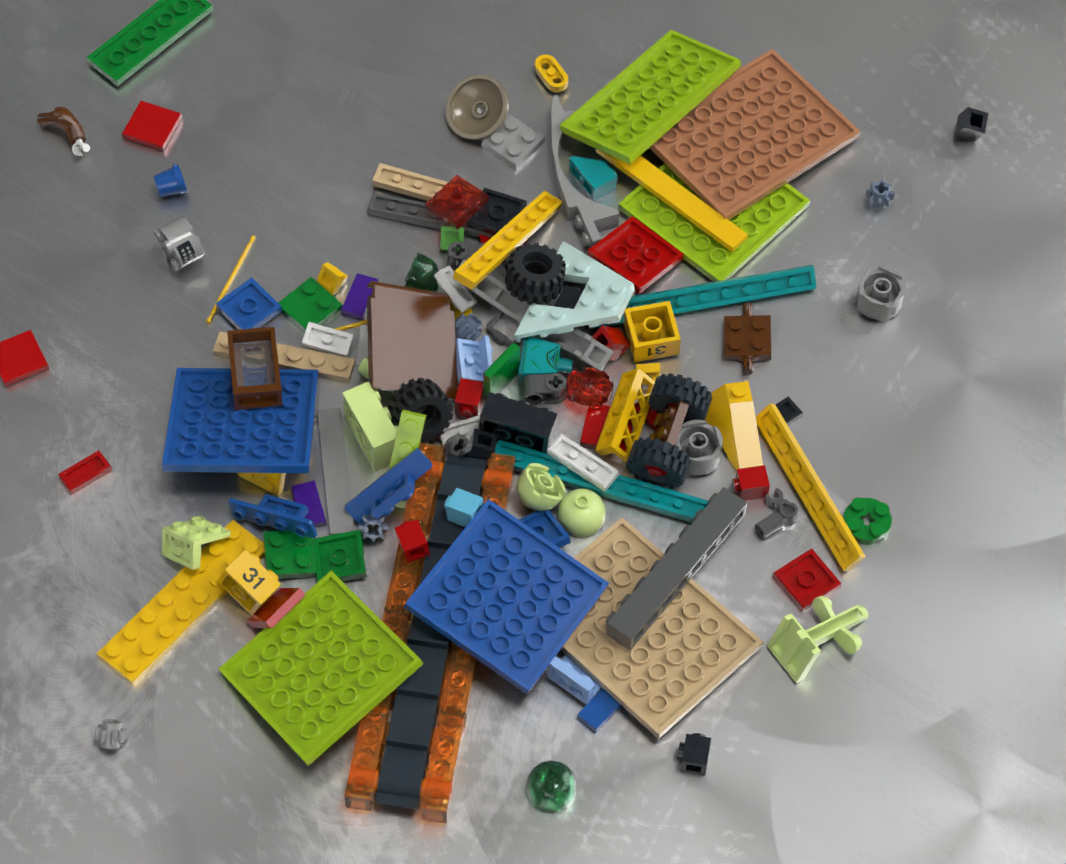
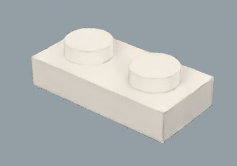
M450 266L445 267L434 275L439 287L447 292L452 304L461 312L470 309L477 301L464 285L452 278L454 275Z
M308 322L302 346L329 354L348 357L354 334Z

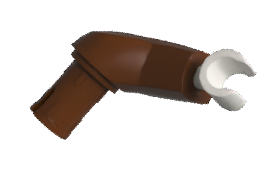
M56 107L54 111L37 115L42 117L37 118V123L40 127L57 125L65 131L70 143L73 144L72 151L74 155L83 156L81 148L85 152L90 150V146L84 143L86 137L82 125L67 108Z

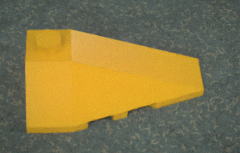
M749 381L724 384L711 392L712 401L704 421H707V424L713 427L716 426L720 430L723 438L722 448L727 454V459L735 472L740 468L761 466L763 462Z

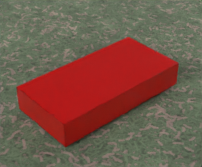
M98 450L59 473L58 477L69 493L73 495L112 472V467Z

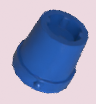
M173 164L172 168L154 176L161 197L179 193L186 194L188 192L178 164Z

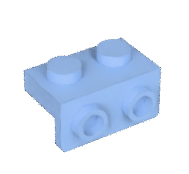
M484 335L479 342L457 338L455 342L458 383H460L461 378L483 382V373L492 365V346L490 345L489 336Z

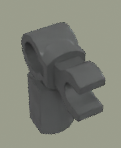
M778 488L775 489L774 494L777 497L776 499L771 498L768 494L765 495L766 505L775 508V512L755 524V530L762 539L783 528L784 525H793L797 521L798 507L784 499L783 492Z

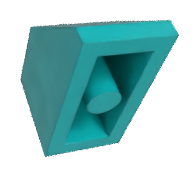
M576 156L569 158V172L594 202L616 191L617 173L613 168H609L604 161Z

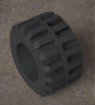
M528 243L524 244V247L519 246L516 248V251H512L508 259L505 276L506 288L508 291H511L510 294L513 297H518L519 301H526L530 305L532 303L542 305V302L547 304L551 302V299L555 300L562 291L566 271V263L563 261L562 255L557 254V250L554 248L550 249L545 244L541 246L539 243H534V245Z
M418 378L417 381L410 379L407 384L402 383L400 385L401 388L399 390L395 389L393 392L394 397L388 401L390 406L387 408L392 417V424L399 426L402 410L416 412L419 408L427 405L425 410L420 413L426 415L421 443H427L429 439L434 441L437 439V435H442L444 433L443 430L449 427L450 423L448 421L453 418L451 413L453 406L450 399L430 379Z

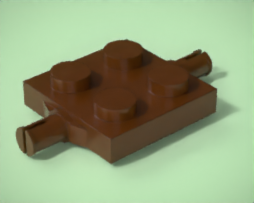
M744 303L742 305L743 315L724 316V360L743 362V373L747 375V367H749L750 375L753 373V362L771 360V315H752V304L748 303L747 310V303Z

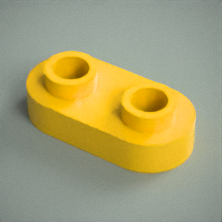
M547 54L536 58L535 72L546 87L552 92L564 91L568 86V75L557 60Z

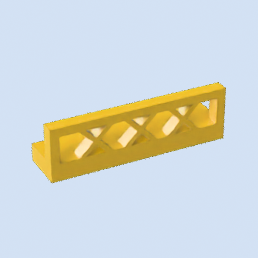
M639 368L622 373L595 449L601 456L614 453L624 462H627L634 441L639 439L650 407L648 401L655 382ZM641 382L648 386L645 395L642 392ZM637 399L640 405L639 414H636L634 402ZM629 419H631L634 427L631 434L627 426ZM623 438L627 446L626 452L619 448Z

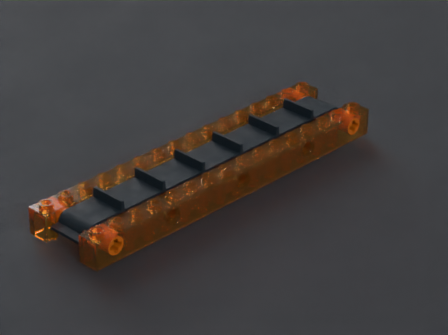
M420 443L419 449L432 462V468L415 480L414 493L408 499L403 522L418 519L425 538L430 533L427 540L430 555L407 563L398 544L382 621L421 659L423 665L360 720L344 796L346 808L371 811L372 805H375V803L418 809L420 801L422 820L447 823L479 660L415 615L412 617V613L406 610L404 605L465 529L464 526L447 520L446 509L444 508L447 497L452 496L456 488L480 497L482 495L483 503L490 499L508 512L515 475V456L492 453L491 459H488L487 462V460L448 454L447 461L445 462L444 446ZM412 618L410 632H407L408 621H411ZM393 709L391 722H388L389 711ZM439 714L437 729H435L437 715Z

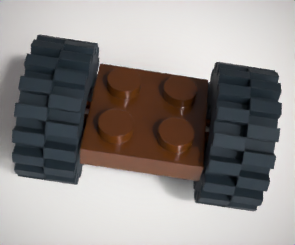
M668 373V376L662 374L656 378L648 401L649 405H651L650 408L657 410L656 413L658 415L654 420L656 427L649 438L645 440L639 438L638 441H634L626 462V469H629L628 472L634 474L636 479L641 478L643 482H649L664 488L669 487L670 489L679 488L683 485L691 460H689V455H686L684 450H679V447L675 444L682 424L691 420H705L712 401V393L707 391L708 388L706 386H701L699 381L694 382L692 378L687 377L686 379L683 378V375L679 374L677 376H674L672 373Z

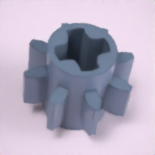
M883 180L876 183L871 182L870 189L866 190L865 197L869 198V205H873L878 209L885 206L889 207L890 201L894 199L895 192L891 191L892 185Z
M462 313L455 320V334L458 338L476 341L482 335L481 327L483 324L476 315L470 313L466 317Z
M363 514L362 519L364 522L359 523L358 529H364L362 538H372L373 542L379 536L384 539L386 534L383 530L389 529V523H384L385 516L382 515L376 519L372 514L369 516Z

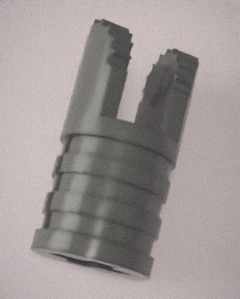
M461 434L451 436L445 442V451L449 455L462 456L472 448V443ZM460 441L459 446L462 448V450L459 449L457 451H454V447Z

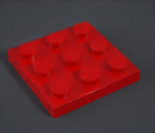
M633 216L588 249L587 253L589 257L634 284V291L637 294L642 293L670 271L684 257L681 251Z

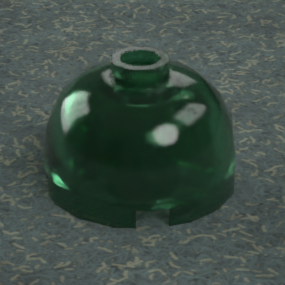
M417 252L416 258H414L405 278V287L437 292L439 285L434 277L439 271L437 264L431 258Z
M549 760L541 762L531 770L527 777L526 794L533 807L541 812L558 813L559 810L565 807L567 809L571 806L576 798L577 783L574 773L567 765L560 761Z

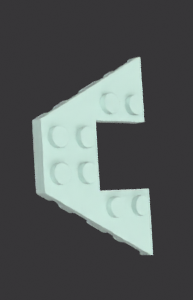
M563 241L557 254H561L563 261L566 263L564 281L584 283L586 286L574 309L532 303L514 335L516 342H521V338L540 334L542 338L550 334L574 331V327L589 325V328L601 324L619 322L634 292V284Z

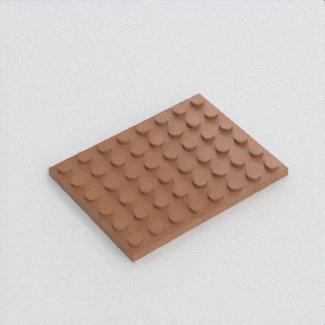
M771 49L735 71L649 148L707 205L720 213L725 219L730 220L859 138L861 131L776 51Z

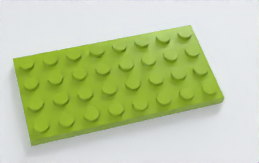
M670 30L562 122L560 130L570 137L631 164L741 67V60L674 30Z

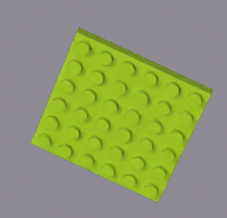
M665 163L658 168L701 199ZM786 183L731 218L729 221L748 234L747 240L733 253L641 185L618 204V209L629 218L635 217L684 254V260L713 282L730 279L810 205V199Z
M330 571L310 588L304 597L273 628H264L219 667L218 670L309 766L420 668L423 662L361 599Z

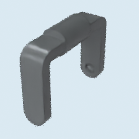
M499 311L487 323V333L507 347L513 343L519 345L521 342L511 341L503 333L493 328L504 315L502 311Z

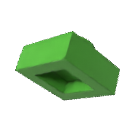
M441 226L440 249L448 250L451 243L464 241V227Z

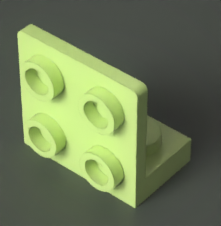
M202 516L192 517L191 520L185 522H173L172 525L162 528V555L192 570L200 568L201 544L230 537L231 531L223 528L220 524L207 521Z

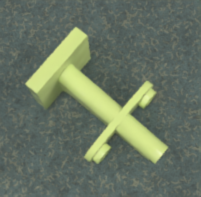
M819 596L813 600L812 605L822 623L804 630L792 613L786 615L767 644V647L795 683L803 681L819 656L821 650L818 646L833 638L847 653L854 654L859 651L862 646L861 638L857 634L851 633L848 629L868 619V611L865 607L856 605L835 616L830 599Z

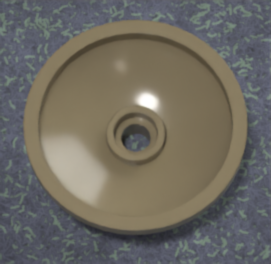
M477 74L461 80L453 88L447 99L446 118L449 126L456 134L468 140H481L491 136L502 126L506 119L509 108L507 92L499 81L488 75ZM486 109L485 113L481 115V111Z

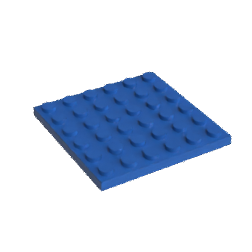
M177 368L162 461L163 472L309 473L319 378L318 370L279 369L283 406L235 410L231 369ZM243 369L244 386L268 384L266 369Z
M488 499L407 600L404 608L525 694H528L606 590L609 582Z

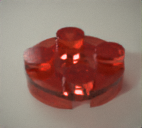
M585 368V371L577 373L578 370H575L567 377L566 391L569 401L589 406L592 409H599L603 403H606L612 397L614 384L613 381L609 380L610 376L604 371H599L596 368Z

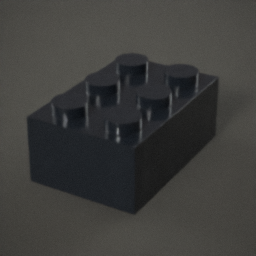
M489 392L480 414L479 430L497 434L496 444L498 440L547 453V449L552 445L555 437L558 414L548 408L532 406L526 401L510 399L501 393L494 394Z

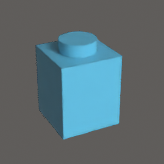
M456 488L452 496L447 497L444 504L447 520L466 527L484 505L483 497Z

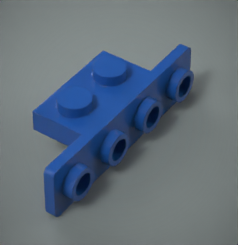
M419 448L414 449L345 504V510L358 523L364 522L362 519L363 514L368 516L372 514L376 519L382 515H389L395 509L397 503L401 500L406 501L413 495L415 480L432 468V462Z
M265 494L259 505L230 498L228 501L233 516L239 520L253 521L258 525L271 526L279 531H289L301 537L307 536L315 539L318 535L312 520L305 518L309 512L307 505Z

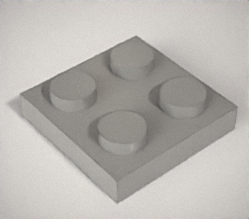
M510 114L494 134L482 141V147L517 170L545 143V137Z

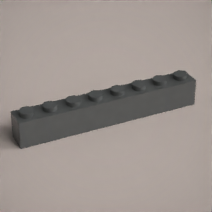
M725 487L718 494L714 493L707 503L708 506L696 513L693 519L694 522L690 527L685 526L678 541L675 544L671 543L664 553L665 556L653 563L646 578L643 576L638 581L635 587L636 590L631 595L627 594L620 605L621 607L617 612L613 611L606 619V635L628 650H631L746 515L747 502Z

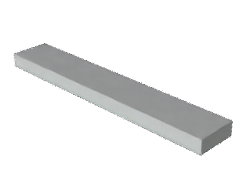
M341 408L317 410L330 535L354 531L353 517L345 510V504L351 500Z

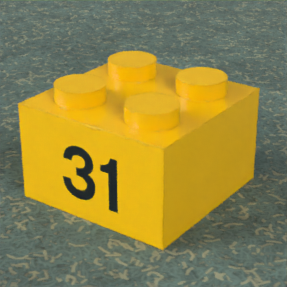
M670 301L625 309L623 325L627 340L631 345L630 350L634 363L679 355L681 338Z
M244 550L217 580V583L251 616L281 585L278 576L271 570L267 571L261 565V560L254 553H249L247 550Z

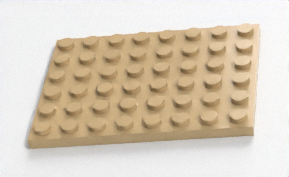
M622 517L574 557V559L609 582V585L561 650L659 739L763 647L764 641L692 578L631 650H628L606 635V619L613 611L617 612L621 607L620 605L627 594L631 595L636 590V584L643 576L645 578L648 576L653 563L665 556L663 552Z

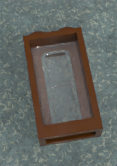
M262 327L227 331L235 410L283 406L275 328Z

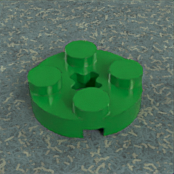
M854 498L845 509L843 519L857 543L864 545L875 544L883 537H887L892 524L889 506L873 498ZM868 517L871 518L873 522H870L869 525H865L864 520L861 519Z

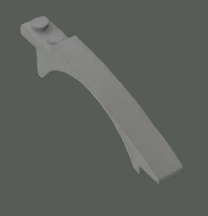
M555 95L553 96L551 109V158L556 186L560 199L563 201L562 205L568 221L575 220L576 227L578 229L581 228L583 232L582 239L584 245L591 248L601 240L599 232L619 226V212L617 208L596 203L583 196L569 183L563 174L558 155L568 135L562 133L560 124L571 116L574 111L564 112L558 96Z
M490 274L474 289L471 290L466 287L468 291L521 323L530 306L526 301L521 302L518 300V297H513L510 294L511 291L507 290L506 285ZM575 328L571 332L550 334L547 337H543L552 343L559 344L563 350L599 371L603 370L614 351L596 341L590 335Z

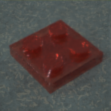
M456 175L425 206L428 211L458 230L489 201V197L485 192Z

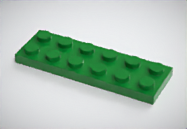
M159 0L88 55L87 62L116 86H119L213 11V5L206 0Z

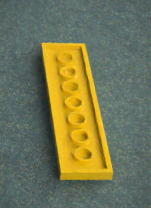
M232 520L225 527V529L231 531L230 537L209 542L201 550L200 568L192 570L185 566L97 652V657L133 687L228 593L217 583V580L244 550L254 553L260 560L264 557L263 542L236 521Z

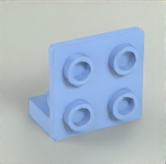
M567 655L561 660L555 656L549 664L548 678L586 705L602 689L594 679Z

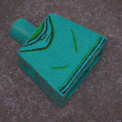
M530 336L524 337L518 373V386H522V378L527 375L553 374L558 372L572 373L573 359L560 358L561 346L559 344Z

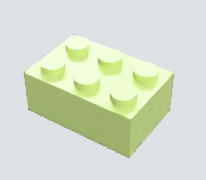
M369 382L342 392L345 419L374 471L377 472L389 467L398 426H393L388 408H383L381 405V397L378 390L372 389Z

